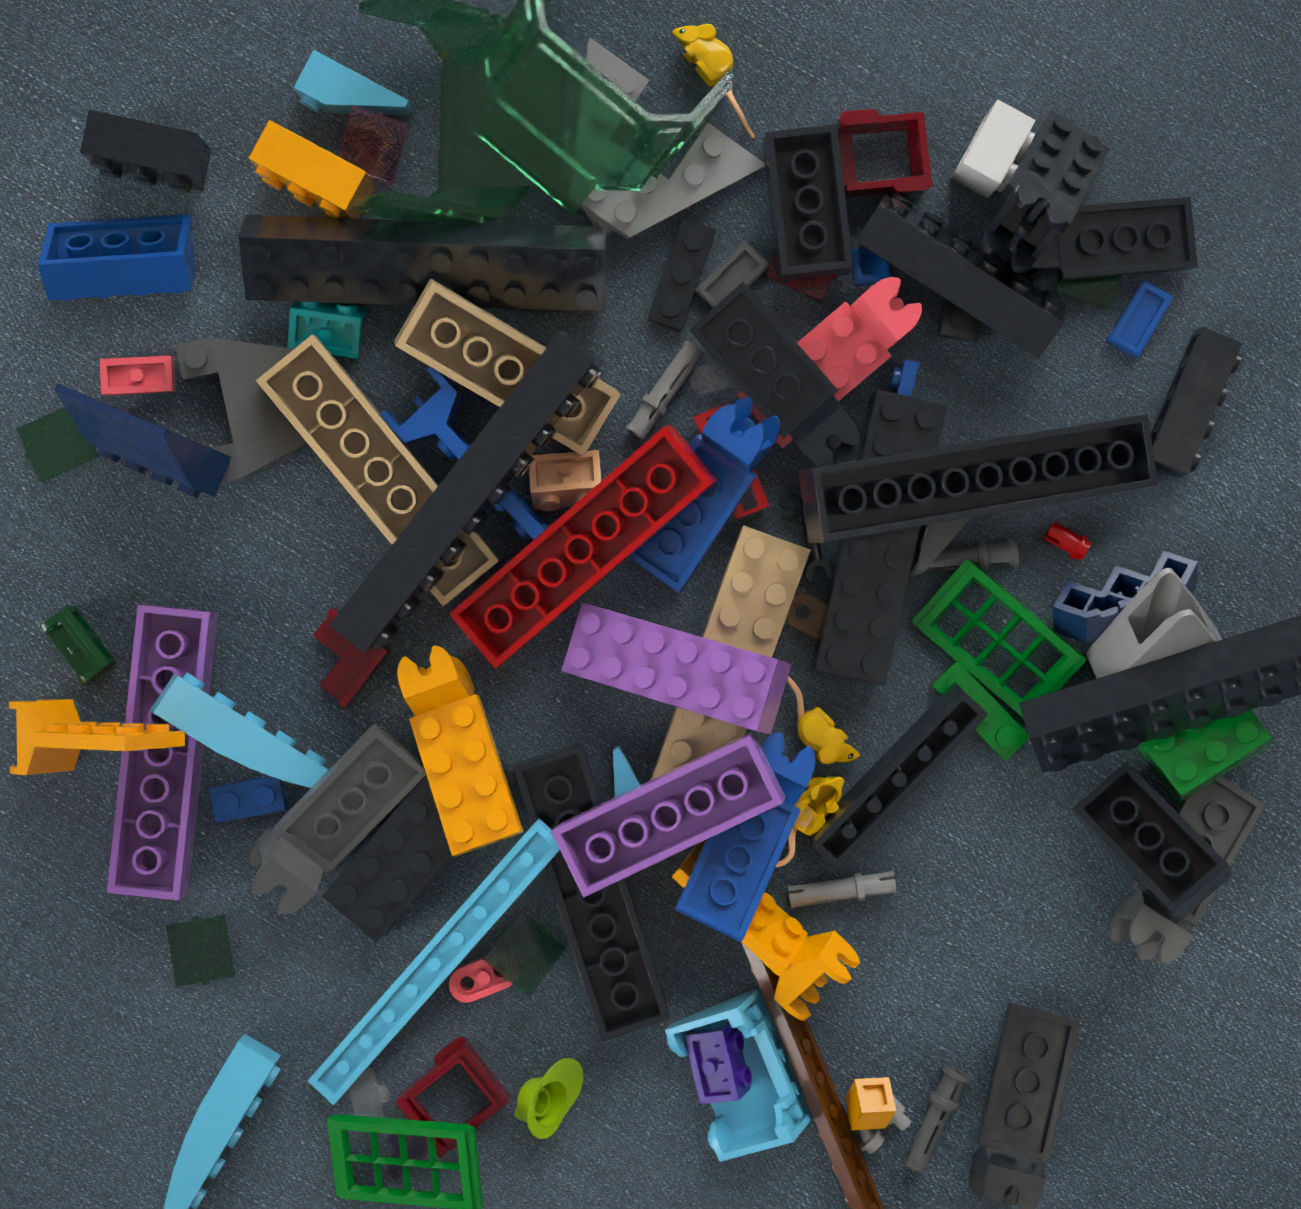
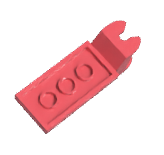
M889 277L880 280L862 294L851 306L845 301L797 342L838 389L834 394L838 401L892 356L888 350L906 336L916 326L921 317L922 306L920 303L904 306L902 299L896 298L901 286L899 278ZM743 391L737 394L740 399L747 397ZM753 404L752 413L762 423L766 418ZM779 434L776 442L783 449L793 439L790 434L785 438Z

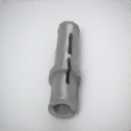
M685 340L684 345L666 368L649 395L644 394L641 399L642 405L625 426L629 432L639 439L644 440L659 416L666 414L668 411L666 406L684 383L700 357L704 355V352L693 343Z
M892 870L863 876L859 872L854 873V877L795 886L789 885L788 893L791 909L855 898L859 902L865 901V897L895 894L897 890L896 882L893 878L894 872Z

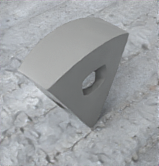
M1165 568L1160 570L1125 606L1089 648L1086 655L1097 679L1222 640L1216 626L1172 568Z

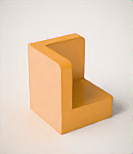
M889 1077L855 1079L845 1096L851 1131L884 1129L896 1112Z

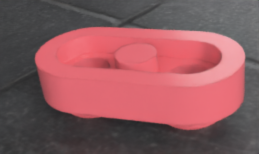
M498 952L494 953L493 962H491V959H488L490 955H487L456 968L449 980V990L452 996L460 1002L468 1003L510 987L515 982L514 977L517 978L518 975L513 974L512 960L514 958L512 955L511 977L509 976L510 969L507 955H503L507 973L498 975L495 972L494 967L497 962ZM499 955L500 963L498 964H503L501 955ZM518 966L514 969V972H518ZM463 977H471L474 980V985L470 988L464 987L461 983Z

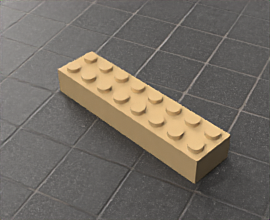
M312 334L260 376L256 382L387 540L393 544L439 484L401 438L383 420L378 410L317 336ZM478 532L467 535L463 540L467 544L464 551L454 562L451 560L448 564H444L441 568L445 573L444 576L430 590L442 606L447 604L499 561V557Z
M743 525L740 528L701 637L772 657L811 550ZM676 707L650 780L744 736L746 728Z

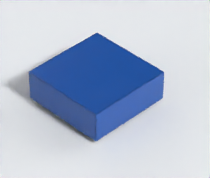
M866 247L852 249L855 286L876 284L880 280L891 277L888 261Z

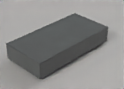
M744 240L695 290V293L713 309L742 282L749 288L770 264Z

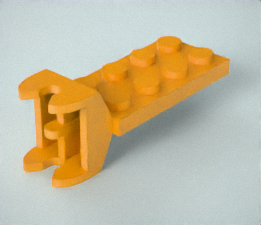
M433 646L429 658L431 666L427 670L424 667L418 669L417 664L408 657H403L398 665V681L403 698L415 715L409 718L451 854L456 857L523 833V829L480 697L477 694L474 695L475 689L470 673L464 663L458 658L450 656L446 650L439 646Z
M73 699L8 701L9 709H16L17 765L10 766V774L32 775L74 771L81 749L134 751L185 746V731H169V724H147L146 730H144V723H124L120 726V722L98 723V725L96 721L81 722Z
M706 840L698 843L672 876L683 888ZM764 892L745 937L741 942L777 976L780 975L774 1000L795 1018L807 1020L811 1013L798 996L800 995L807 1002L816 1004L820 1001V996L812 983L818 987H823L828 982V978L824 974L825 972L833 980L841 984H847L852 978L838 958L845 965L853 968L860 965V959L848 942L835 930L807 937L808 933L802 928L799 921L790 917L776 904L771 895Z

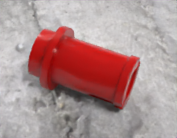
M1056 520L1050 525L1043 537L1045 541H1049L1070 554L1069 558L1071 560L1076 558L1081 561L1091 546V542L1086 540V535L1079 536Z

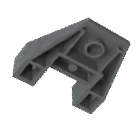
M213 337L175 345L184 381L193 385L217 379L220 380L233 443L211 447L232 457L219 487L249 481L309 446L256 382L260 376L294 349Z

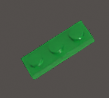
M955 660L930 685L942 695L956 682L982 706L988 715L974 731L1006 762L1030 739L1029 734Z

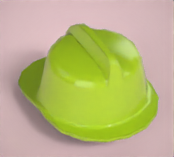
M563 1058L555 1062L543 1077L531 1078L521 1087L514 1115L518 1120L528 1124V1128L534 1137L547 1139L553 1135L576 1101L583 1084V1069L580 1063L573 1058Z

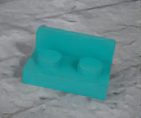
M294 302L290 307L288 348L295 349L313 334L317 336L331 355L358 359L361 354L363 320L367 315V308L353 303Z

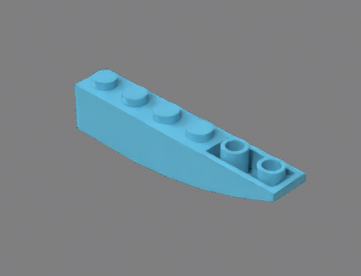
M187 672L183 678L174 673L150 709L155 715L181 731H185L186 734L215 752L250 769L280 780L312 788L328 771L324 767L326 759L310 749L305 755L293 748L297 743L296 740L278 730L275 736L263 729L267 722L250 711L247 712L245 717L233 710L236 704L234 701L219 692L213 698L202 691L205 683Z
M246 1034L237 1042L201 1102L188 1129L173 1169L164 1209L198 1208L207 1193V1190L202 1188L208 1177L216 1178L226 1161L221 1158L225 1148L228 1146L233 1149L241 1137L244 1129L240 1128L239 1125L245 1115L252 1118L263 1099L257 1096L263 1085L270 1088L281 1068L276 1066L281 1057L280 1054Z

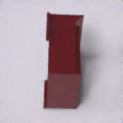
M862 109L841 113L837 129L845 198L881 194L888 191L890 193L923 191L931 188L933 181L931 179L924 112L879 116L875 109ZM906 130L911 177L857 183L852 135Z
M459 1036L435 1055L434 1061L436 1064L401 1091L395 1102L409 1120L435 1122L417 1100L416 1096L458 1063L463 1066L491 1101L462 1124H470V1126L477 1128L504 1105L506 1106L509 1103L510 1094L469 1044L468 1040L463 1036ZM435 1137L436 1154L441 1158L448 1150L456 1148V1139Z

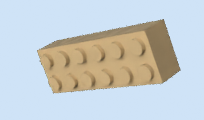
M433 279L429 280L394 340L396 347L501 407L546 349L545 346ZM600 379L591 389L588 387L584 388L576 397L581 402L568 418H560L554 425L558 431L553 439L584 456L621 394Z

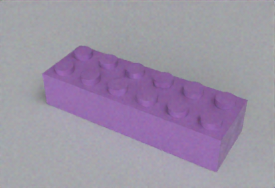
M582 602L562 671L771 735L792 664Z
M754 731L560 823L551 832L582 896L585 897L782 804L786 796Z

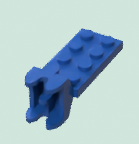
M429 367L427 371L441 385V388L426 403L417 396L413 402L419 409L405 423L394 413L388 412L385 409L380 413V416L404 443L417 444L439 437L440 441L437 443V446L451 460L454 458L457 461L471 445L467 438L454 426L465 396L446 375ZM513 488L499 505L497 503L493 505L500 513L502 511L504 513L506 511L509 512L515 519L511 525L524 539L531 537L536 539L549 527Z
M750 397L739 399L733 404L718 409L703 428L701 435L695 436L689 445L718 481L629 556L630 559L678 593L684 589L758 475L753 470L767 456L778 438L780 420L777 415L767 418L762 423L756 425L749 419L753 412V399Z
M781 732L770 735L762 743L761 747L786 796L784 802L706 839L674 909L739 942L743 941L799 815L801 809L795 807V804L806 789L815 767V753L810 746L798 752L794 760L789 763L788 758L782 755L785 743L783 733Z

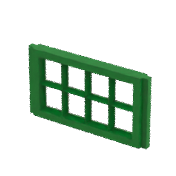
M969 558L964 560L911 619V622L1022 717L1020 702L1058 691L1087 660L1076 648ZM974 580L991 594L989 599L975 614L971 613L957 601ZM997 601L1001 602L1015 614L998 635L981 621L982 617ZM951 606L955 607L969 619L952 639L934 625ZM1021 621L1039 635L1022 654L1004 641ZM975 625L992 639L976 659L958 645ZM1047 641L1063 656L1046 674H1043L1028 659ZM998 646H1001L1016 661L998 679L981 664ZM1022 665L1040 679L1023 699L1005 685Z
M344 1114L330 1115L327 1118L336 1196L341 1197V1199L448 1209H482L484 1206L476 1128L470 1126V1124ZM348 1130L369 1132L372 1155L351 1154ZM377 1133L398 1134L400 1158L379 1156ZM406 1135L427 1137L429 1160L408 1158ZM435 1137L456 1139L459 1163L437 1161ZM352 1161L373 1163L375 1186L354 1183ZM380 1164L402 1166L404 1189L383 1187ZM409 1166L431 1169L433 1191L412 1189ZM438 1169L460 1170L462 1194L441 1192Z

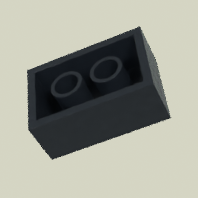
M89 110L80 153L90 161L91 166L100 169L99 173L119 179L122 174L135 176L136 182L156 186L157 181L169 183V188L173 190L191 193L192 188L203 190L212 149L197 132Z

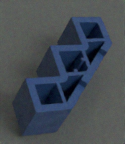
M1163 551L1150 577L1115 566L1102 591L1067 580L1053 605V630L1061 635L1084 643L1096 641L1125 606L1162 569L1172 568L1193 595L1197 583L1198 562Z

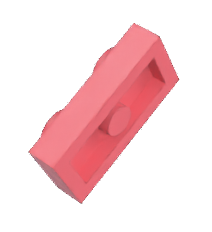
M173 356L100 359L101 395L176 393Z

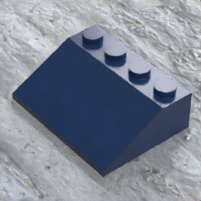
M56 384L54 391L86 442L101 448L98 455L119 463L122 457L126 459L125 467L145 474L146 470L149 469L153 471L152 479L172 486L173 481L179 482L180 485L177 490L198 498L201 492L213 497L216 496L232 458L231 456L63 385Z

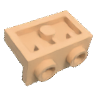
M599 450L587 451L584 456L577 452L531 455L535 459L529 467L530 493L534 510L555 511L559 508L572 507L601 482Z

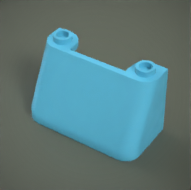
M760 988L743 993L676 1021L665 1029L668 1046L679 1057L689 1056L684 1037L689 1031L719 1028L730 1022L731 1027H736L743 1035V1055L745 1063L749 1066L752 1073L751 1089L738 1101L710 1103L716 1118L710 1125L707 1137L709 1145L715 1150L719 1162L793 1143L813 1118L810 1109L805 1104L804 1094L799 1081L792 1072L790 1059L785 1047L778 1038L777 1028L771 1013L764 1004Z

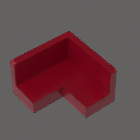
M330 608L326 613L328 617L313 637L341 658L320 684V687L339 700L341 707L347 708L351 706L392 650L383 645L380 650L374 648L366 653H362L329 626L340 612L337 608Z

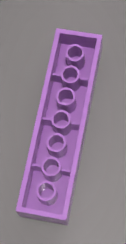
M137 605L125 723H144V730H146L147 724H169V731H181L155 715L150 709L174 673L182 678L186 672L205 683L202 691L210 695L219 612ZM185 733V746L122 751L107 893L180 900L188 895L204 744Z

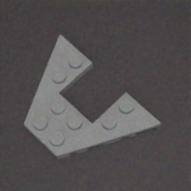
M590 38L586 48L587 54L569 199L620 236L629 240L684 209H688L709 198L720 190L730 187L754 172L760 171L765 166L764 162L709 123L705 125L669 180L612 140L611 136L642 93L649 80Z

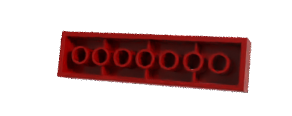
M672 425L664 426L450 612L449 615L495 669L498 668L714 485L718 479Z

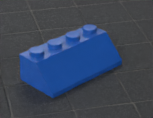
M191 214L49 223L38 261V268L48 300L63 299L70 301L89 297L109 298L119 295L143 296L149 293L192 291L195 275V257Z

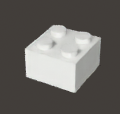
M997 99L981 122L951 179L987 199L995 190L1001 192L1018 166L1013 161L1019 160L1035 136L1030 130L1036 120Z

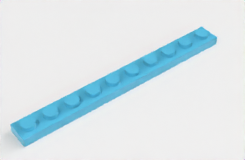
M538 819L311 1076L308 1082L332 1105L338 1102L560 851L551 829L545 823Z

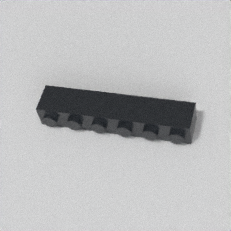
M954 682L837 803L839 806L838 811L829 813L825 817L826 822L820 830L808 836L811 845L838 869L987 717L988 713L961 686Z

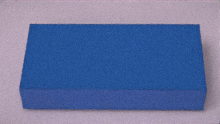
M1145 279L1141 280L1107 337L1106 342L1134 359L1138 358L1174 296Z

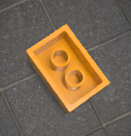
M271 120L268 121L249 156L250 161L256 167L255 173L262 177L261 180L277 190H281L283 186L286 187L288 191L294 194L293 197L309 207H312L314 203L318 204L329 218L358 219L375 188L366 171Z

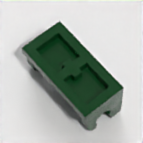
M65 606L40 626L41 630L48 635L78 676V680L83 686H87L117 664L76 606Z

